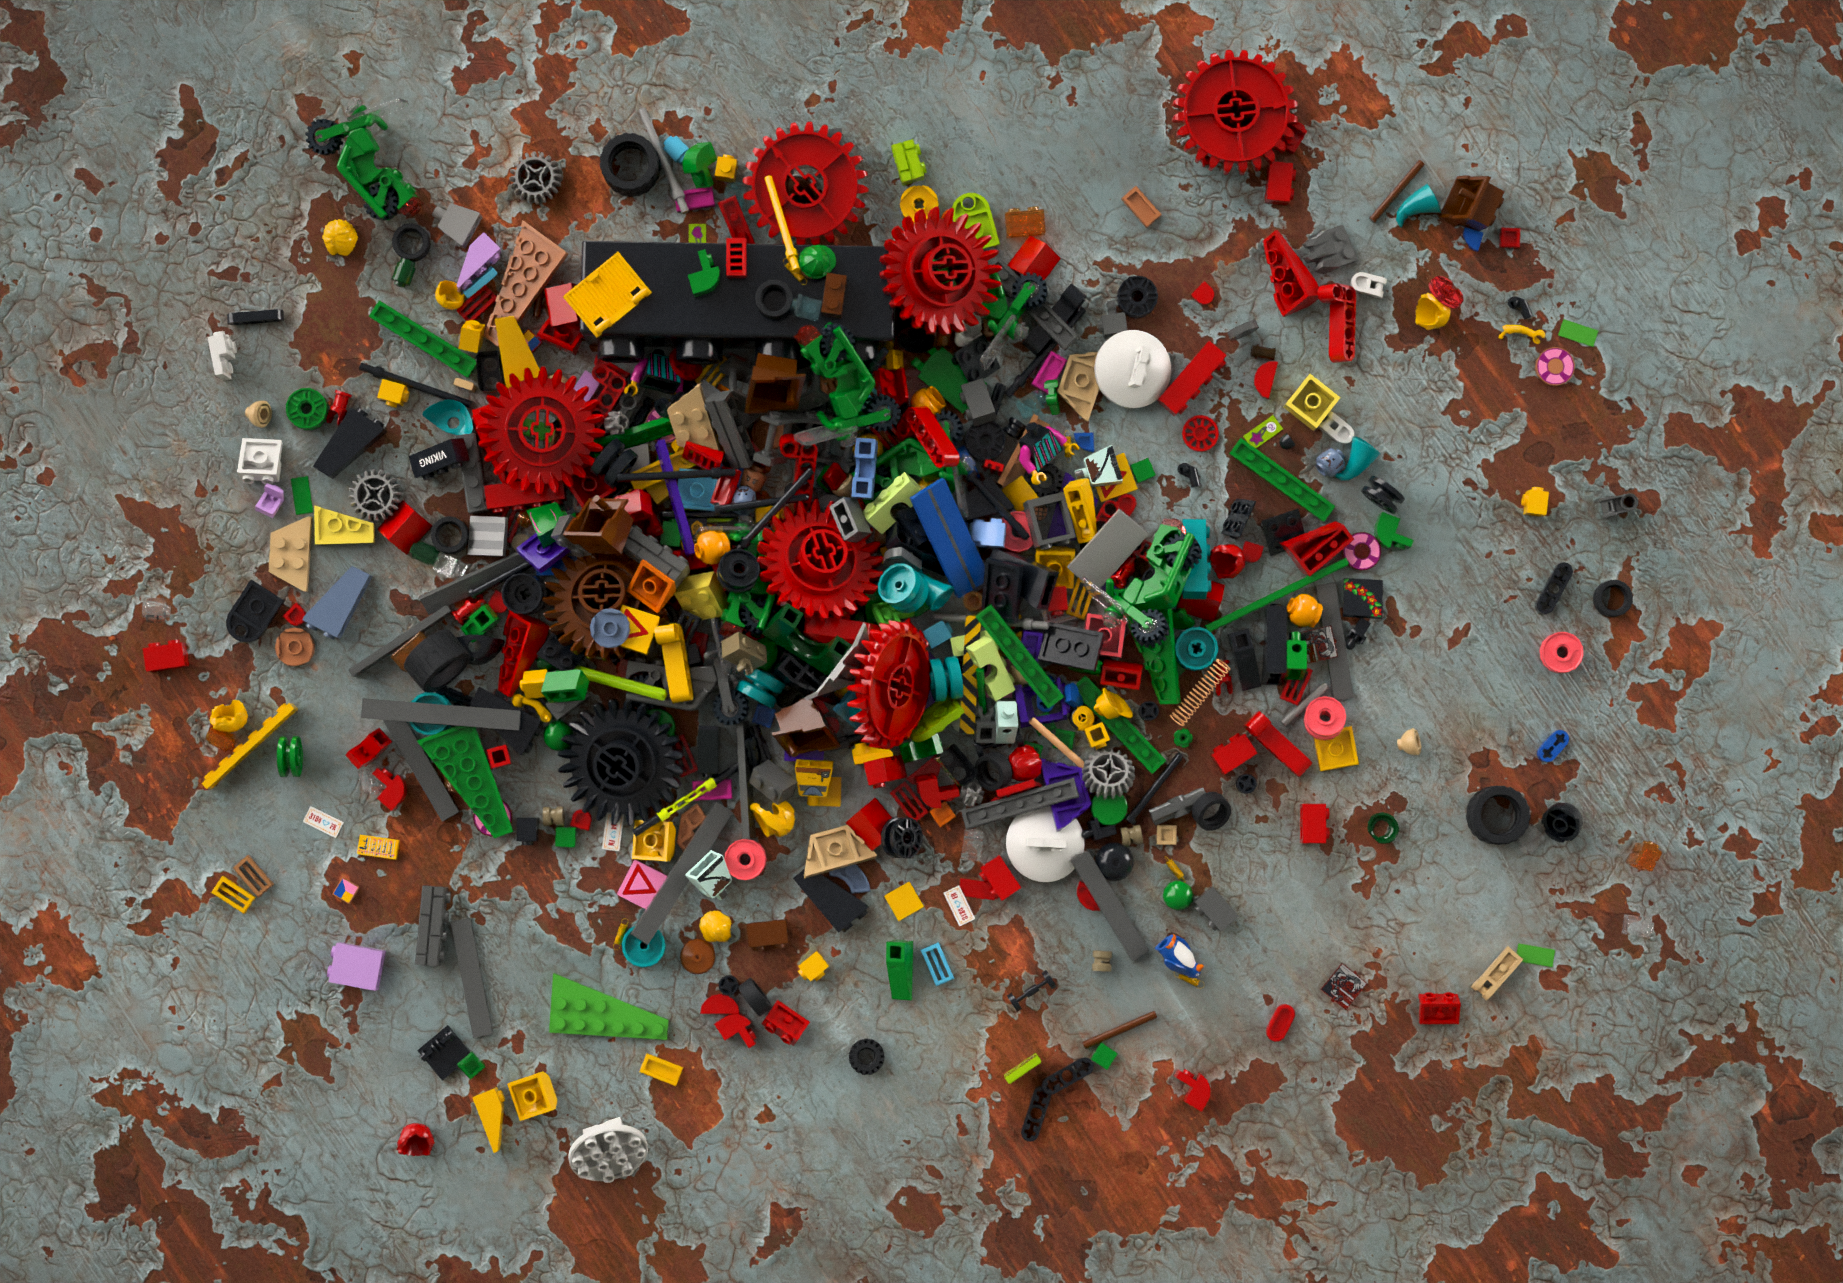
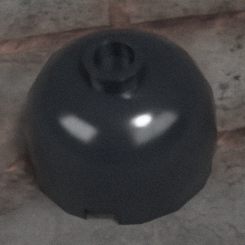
M1558 802L1546 810L1542 816L1541 823L1544 825V832L1552 840L1564 843V841H1572L1581 831L1583 820L1580 811L1574 805Z
M1114 842L1103 845L1097 851L1095 863L1105 879L1120 881L1132 872L1134 857L1126 846Z

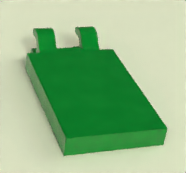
M934 347L926 352L930 357L925 364L915 357L911 362V366L920 372L917 378L928 387H935L941 393L944 400L963 414L967 410V405L962 404L959 393H962L961 385L968 382L960 366L952 363L953 355L943 347L939 351Z

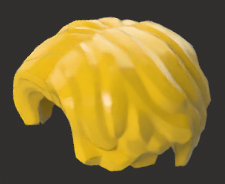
M335 219L325 225L322 238L328 252L331 255H336L337 253L343 256L349 255L358 240L357 233L352 224L346 220Z
M232 700L228 706L221 704L212 709L210 723L215 730L231 733L243 728L247 723L248 714L242 702Z

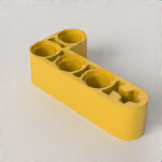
M673 623L655 627L656 641L662 646L672 703L693 700V688L681 625Z

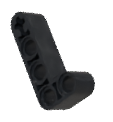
M1071 283L1051 309L1066 323L1084 303L1087 296ZM1037 324L1022 344L1037 356L1052 338Z
M896 517V522L886 530L885 544L887 550L902 547L922 560V567L944 576L945 573L930 541L916 547Z

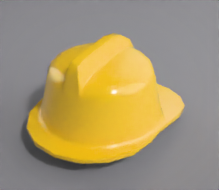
M1103 688V693L1097 698L1096 705L1094 706V710L1099 715L1105 716L1109 720L1118 716L1133 717L1132 710L1124 699Z

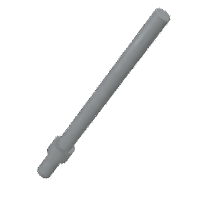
M641 108L639 113L673 191L674 201H677L682 214H686L689 212V209L684 199L685 194L679 188L646 108Z
M934 612L933 620L965 623L966 615ZM1032 618L1019 619L1016 624L1006 622L1010 627H1022L1024 630H1048L1049 627L1048 622L1034 621Z

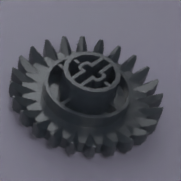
M611 699L608 703V710L602 703H596L593 705L596 715L588 710L581 712L580 716L585 724L579 721H573L569 724V727L577 734H566L562 737L561 740L572 745V747L558 752L559 757L570 759V762L562 765L558 772L572 773V777L563 783V788L577 785L578 790L571 797V801L575 802L586 797L587 801L582 812L587 813L596 805L599 807L596 816L597 821L602 820L609 811L612 812V825H616L620 821L622 814H625L629 826L635 822L636 812H639L644 822L650 818V806L656 813L661 812L663 803L660 798L668 803L672 802L674 795L669 790V787L673 789L681 787L680 780L674 777V775L683 774L685 771L683 765L676 763V760L684 756V751L675 749L674 745L680 741L678 735H669L668 731L672 728V724L670 722L661 724L659 722L661 718L659 711L649 715L647 714L648 705L642 703L638 709H634V703L631 699H627L623 707H620L616 699ZM619 759L624 762L621 767L617 764Z

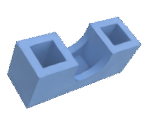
M856 438L854 456L856 468L852 481V498L874 500L878 441L876 439Z

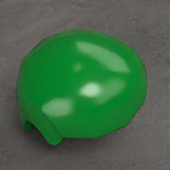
M552 721L544 729V742L550 749L561 751L571 746L561 740L562 737L566 734H573V731L563 721Z
M1176 880L1168 883L1164 888L1163 899L1165 904L1171 909L1182 911L1189 908L1193 903L1194 893L1190 885Z

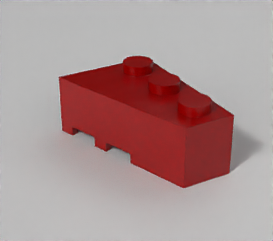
M1334 521L1280 544L1299 570L1310 577L1350 544L1354 538L1344 524Z
M902 755L863 762L868 785H873L874 789L885 787V782L907 778Z

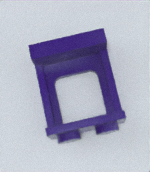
M1060 677L1056 678L1055 685L1065 695V683H1061ZM1021 684L1014 686L1021 728L1032 726L1029 724V721L1033 717L1041 724L1067 720L1070 706L1065 702L1064 697L1060 700L1061 711L1059 713L1036 716L1031 699L1032 696L1037 695L1031 686L1023 688Z

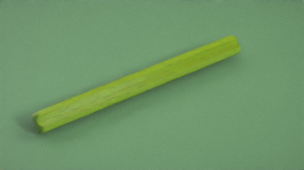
M579 665L575 667V669H581L589 681L664 701L668 695L665 689Z

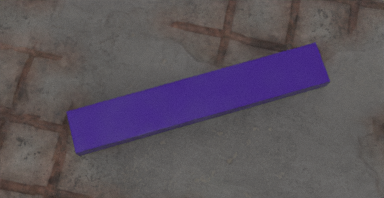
M665 439L658 440L655 447L662 472L673 471ZM667 479L665 483L685 555L687 557L693 556L695 554L694 543L676 479Z

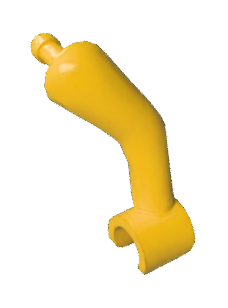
M1504 325V331L1498 337L1503 339L1507 333H1521L1532 337L1534 343L1540 344V340L1536 336L1540 335L1542 338H1545V332L1543 330L1534 331L1522 325Z
M520 694L513 696L512 703L515 707H522V704L529 705L536 709L543 722H549L552 719L551 713L540 701L526 699V697Z

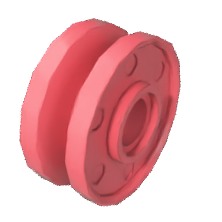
M1014 511L1010 514L1027 531L1030 537L1027 540H1023L1021 537L1013 536L1012 526L1002 518V523L1007 525L1005 549L1014 553H1021L1032 547L1033 541L1025 512Z
M1557 632L1546 637L1539 650L1543 665L1549 671L1555 673H1566L1576 669L1583 658V646L1580 640L1574 634L1568 632ZM1559 647L1564 648L1566 651L1564 658L1559 657L1557 654Z
M1323 696L1314 699L1305 711L1303 720L1305 729L1315 739L1325 741L1337 737L1343 730L1346 721L1344 707L1332 697ZM1326 715L1330 720L1324 722L1320 719V716Z
M742 839L735 841L728 847L724 859L730 875L740 880H749L756 878L763 872L766 867L767 856L760 843L752 839ZM743 854L750 856L751 861L748 865H744L741 862Z

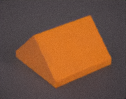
M643 559L626 591L656 613H659L677 590L675 581Z

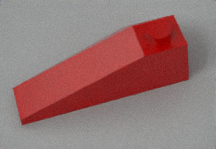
M1275 230L1263 240L1267 264L1271 268L1272 276H1270L1271 283H1274V300L1282 316L1286 317L1315 303L1318 300L1317 291L1319 286L1281 233Z

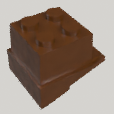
M1457 176L1438 218L1453 226L1459 224L1477 231L1486 229L1493 225L1496 219L1494 214L1497 208L1499 209L1503 204L1504 198L1502 196L1505 191L1490 184L1491 177Z
M758 353L756 365L753 366L744 413H767L769 410H797L806 374H796L797 360Z
M599 495L589 498L577 517L571 520L563 535L572 544H579L589 553L622 554L634 520L624 509L629 500L601 498Z
M802 698L797 703L775 713L780 730L772 732V735L789 756L796 757L799 754L818 750L823 752L841 747L835 731L829 725L824 713L813 699L806 700Z

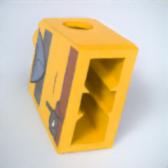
M796 759L795 773L798 793L800 796H807V805L817 806L819 805V797H827L834 761Z

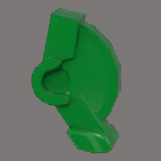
M1056 379L1044 382V389H1048L1046 402L1050 407L1052 415L1060 414L1056 391L1058 380Z
M1184 608L1172 610L1173 627L1175 629H1187L1195 624V621L1187 614Z

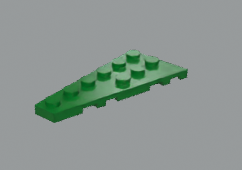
M1116 588L1114 592L1123 599V593L1127 588ZM1170 608L1158 610L1165 617L1170 629L1168 630L1169 635H1165L1166 641L1161 640L1162 644L1160 646L1156 643V647L1152 648L1149 645V648H1146L1144 645L1141 646L1133 636L1137 649L1144 658L1145 663L1143 664L1152 678L1151 683L1160 704L1181 703L1172 609ZM1129 621L1128 627H1129L1130 632H1131V630H1132V629H1131V624H1132V623Z
M456 726L417 740L419 745L494 838L513 832L476 727Z

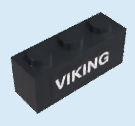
M464 438L449 439L409 456L414 478H423L424 481L435 478V474H446L450 468L463 467L462 463L470 461Z

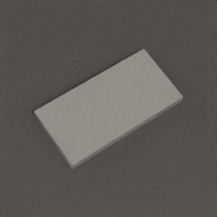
M1118 509L1070 562L1067 568L1097 592L1149 534L1122 510Z

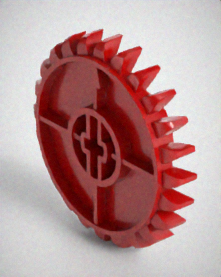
M1226 50L1224 59H1220L1216 53H1213L1209 57L1211 64L1208 65L1202 60L1196 63V68L1199 71L1198 74L1193 71L1186 72L1184 77L1191 83L1190 85L1180 84L1177 87L1176 91L1185 95V98H1177L1173 101L1172 106L1183 109V111L1175 114L1172 122L1184 123L1185 125L1177 131L1176 137L1182 138L1189 135L1190 139L1185 144L1184 151L1187 152L1197 147L1199 150L1195 157L1196 163L1209 156V171L1214 170L1220 161L1223 162L1224 175L1229 174L1233 164H1237L1239 174L1241 176L1244 175L1247 169V162H1251L1254 170L1258 172L1262 165L1261 157L1263 156L1269 164L1274 163L1275 155L1272 149L1275 148L1280 153H1284L1286 145L1281 137L1292 140L1294 132L1287 127V124L1296 125L1298 122V117L1289 113V110H1294L1298 107L1297 101L1288 99V96L1294 92V88L1290 85L1283 86L1282 83L1287 75L1284 72L1276 75L1273 72L1276 64L1272 61L1266 66L1261 64L1262 55L1257 54L1252 60L1248 59V52L1246 50H1242L1239 57H1234L1231 50ZM1229 100L1228 104L1219 105L1223 101ZM1235 110V115L1239 114L1238 118H1235L1234 113H1230V111ZM1241 123H1249L1247 126L1240 128Z
M810 121L806 123L804 131H800L798 125L793 122L791 123L789 134H786L783 129L778 127L776 129L777 139L775 141L768 136L763 137V142L767 147L765 150L760 148L752 150L758 160L757 163L747 162L745 165L749 170L753 171V176L743 178L742 182L744 184L752 186V190L746 192L743 197L745 200L755 201V204L749 208L748 212L750 215L758 213L762 215L757 222L758 228H763L768 224L771 225L768 234L771 239H774L781 231L765 182L766 176H772L791 240L793 237H796L797 245H805L806 238H810L813 245H820V236L823 235L830 243H834L833 230L837 229L846 235L848 230L844 221L846 219L854 223L859 221L852 212L853 207L858 209L866 207L865 203L857 198V194L869 192L866 186L858 184V180L867 177L868 172L855 169V166L860 164L863 158L860 155L852 157L848 155L855 145L849 142L841 146L839 144L843 136L841 132L835 133L830 138L828 137V125H823L817 133L814 132L813 123ZM801 169H815L817 172L814 175L818 179L823 177L824 188L822 194L817 189L819 186L817 180L809 173L805 175ZM796 171L807 182L812 179L813 182L810 186L819 196L816 201L806 190L800 192L802 185L793 176ZM790 178L795 182L793 186L795 192L802 198L807 196L812 203L801 204L794 201L798 196L795 193L789 194L788 185Z
M938 206L929 211L928 219H926L924 209L917 211L914 216L915 224L910 216L903 218L902 227L904 231L899 226L892 229L891 234L895 241L891 239L886 240L884 247L889 254L880 256V262L886 265V270L879 272L880 278L887 280L888 285L884 286L883 292L884 294H891L893 297L889 303L892 308L900 307L899 317L902 320L911 317L913 328L918 329L925 324V331L928 334H934L938 326L941 335L951 334L950 325L956 333L964 332L966 329L962 320L969 326L979 324L973 313L978 316L988 315L990 311L981 303L990 304L996 302L998 298L988 293L987 290L1002 286L1000 281L989 278V275L1002 270L1000 265H988V260L994 258L999 253L998 250L984 251L983 249L991 240V235L976 239L975 235L982 224L977 223L966 229L965 225L969 216L967 213L959 216L953 222L954 208L946 210L941 219H939ZM936 268H938V270H952V269H953V271H951V272H949V273H948V271H933V270L936 269Z
M545 366L540 368L538 378L533 377L529 368L524 370L523 381H520L514 373H511L509 375L511 387L507 388L504 384L498 382L496 388L501 396L497 398L493 395H487L486 400L493 408L492 410L480 409L479 412L483 418L488 420V424L478 425L477 431L487 434L488 438L479 441L478 445L482 448L491 449V452L484 457V461L492 462L496 460L498 462L493 471L495 475H499L504 471L509 473L506 478L507 485H511L516 479L521 480L520 490L522 492L528 489L530 483L535 485V491L540 495L543 492L544 484H549L553 493L558 492V482L561 480L567 487H573L571 475L574 473L576 476L584 479L586 473L581 466L583 464L592 466L595 461L589 455L590 452L603 451V447L595 443L594 438L603 437L606 431L594 428V424L602 421L604 415L591 414V410L596 407L598 400L593 399L585 402L583 398L589 391L588 386L582 387L578 391L573 389L577 380L576 376L569 378L566 383L561 382V369L554 373L552 379L548 378ZM539 412L545 413L544 428H549L550 431L544 434L543 449L538 448L539 432H534L533 428H538ZM533 413H535V422H532L530 425L529 435L531 438H534V447L523 436V432L528 431V427H523V422ZM550 414L559 424L560 428L555 429V434H560L557 443L548 448V438H551L554 433V425L549 423Z
M814 499L808 513L803 502L799 501L795 511L796 516H793L787 506L784 507L782 512L784 523L774 515L770 522L773 531L764 528L762 532V537L767 543L759 542L757 546V551L765 556L758 557L757 562H759L760 568L766 569L760 573L759 577L763 582H770L766 590L767 593L779 596L777 600L779 606H784L788 603L797 610L804 612V619L810 620L813 615H818V619L821 622H826L829 614H832L834 619L840 620L844 616L843 610L848 614H855L858 610L855 603L865 606L870 600L865 594H874L879 587L869 581H878L883 574L882 571L872 570V568L880 566L884 560L883 556H871L879 548L880 541L867 544L866 541L871 534L857 543L844 541L829 507L834 504V501L829 502L824 513L820 512L818 499Z
M888 620L889 624L879 623L882 631L870 630L876 642L862 640L861 643L870 652V655L855 654V658L862 664L858 669H850V673L856 676L855 684L847 686V690L855 692L857 699L848 702L847 706L862 710L849 718L850 721L863 723L854 733L865 735L861 742L869 743V747L878 749H891L893 746L901 745L904 739L910 737L912 730L916 729L924 713L930 689L929 672L931 669L929 653L925 649L924 639L920 637L917 629L912 628L908 623Z

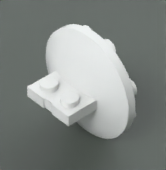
M1127 330L1113 335L1101 346L1095 359V378L1101 392L1111 402L1125 408H1140L1152 404L1165 392L1171 377V362L1165 347L1157 338L1143 331Z
M1050 806L1020 814L1013 819L1007 831V854L1012 865L1023 876L1038 882L1056 881L1069 875L1075 869L1071 860L1084 852V838L1081 836L1083 831L1078 820L1075 819L1061 831L1057 832Z
M618 1117L603 1124L583 1129V1135L572 1144L569 1150V1164L573 1172L580 1178L610 1183L614 1179L632 1175L634 1170L646 1159L648 1145L642 1132L631 1126L623 1125L621 1118Z

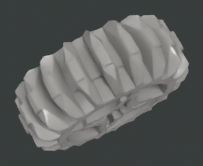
M535 151L532 152V157L525 153L526 159L523 160L522 157H518L521 163H513V166L517 169H510V173L515 175L509 177V180L514 182L510 186L512 189H516L514 193L516 196L520 195L522 201L527 197V203L529 204L533 199L535 204H539V199L546 203V196L552 199L551 192L558 193L555 186L561 187V183L556 181L562 179V175L557 174L561 169L560 167H555L557 162L555 160L551 161L550 155L544 159L543 152L539 154V157H537ZM532 164H542V165H544L545 167H540L539 169H533L530 165H532ZM525 169L528 176L521 185L520 178ZM550 171L551 179L548 186L546 187V185L544 184V178ZM530 172L539 177L541 184L532 178ZM532 187H539L542 191L530 192L526 189H531Z
M372 469L371 475H369L368 471H364V478L358 475L357 478L360 481H352V484L356 486L355 489L349 488V491L353 492L354 495H349L348 498L355 500L350 503V506L356 507L354 510L356 514L361 512L360 517L362 519L367 515V520L371 521L374 516V520L379 522L381 515L383 520H387L386 513L393 516L394 514L391 509H399L395 506V502L401 503V500L396 498V496H401L402 492L396 490L401 486L399 484L393 485L397 479L394 477L390 479L391 474L387 472L384 475V471L381 469L378 471V474L375 469ZM381 480L385 484L373 488L369 482ZM364 487L367 495L363 502H361V491ZM389 488L390 499L389 502L386 504L384 500V495L387 492V489ZM371 490L378 493L377 496L380 501L373 498ZM377 503L382 509L369 511L366 507Z
M1103 748L1102 753L1096 750L1094 756L1090 754L1088 760L1084 762L1082 780L1085 782V787L1090 788V793L1096 792L1097 798L1100 795H1104V799L1107 796H1111L1114 799L1116 794L1121 798L1123 792L1127 793L1129 788L1133 786L1135 768L1132 766V761L1127 760L1126 754L1121 756L1120 750L1117 753H1113L1112 748L1109 752H1106ZM1108 769H1110L1109 778H1107L1106 774L1108 773Z

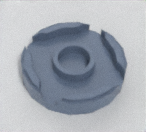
M612 608L603 609L592 618L590 624L591 636L600 646L606 648L618 647L629 637L630 622L620 610Z

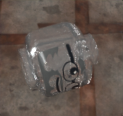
M149 597L146 602H143L142 617H145L146 622L162 624L166 621V617L171 616V606L167 605L166 599Z

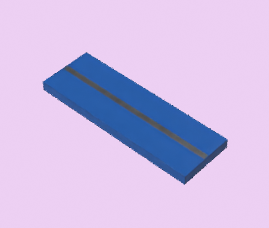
M940 478L911 496L910 500L950 585L954 586L953 592L955 596L961 598L984 583L985 565L945 479Z

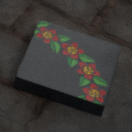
M1344 578L1343 617L1382 619L1383 580Z

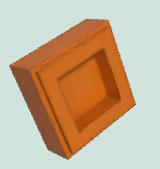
M946 801L941 803L942 808H933L929 811L939 827H942L956 817Z

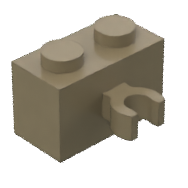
M740 632L721 641L722 658L737 665L738 672L745 670L746 676L767 663L766 646Z

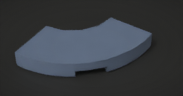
M856 864L829 871L830 876L838 877L847 883L851 894L871 892L867 877Z

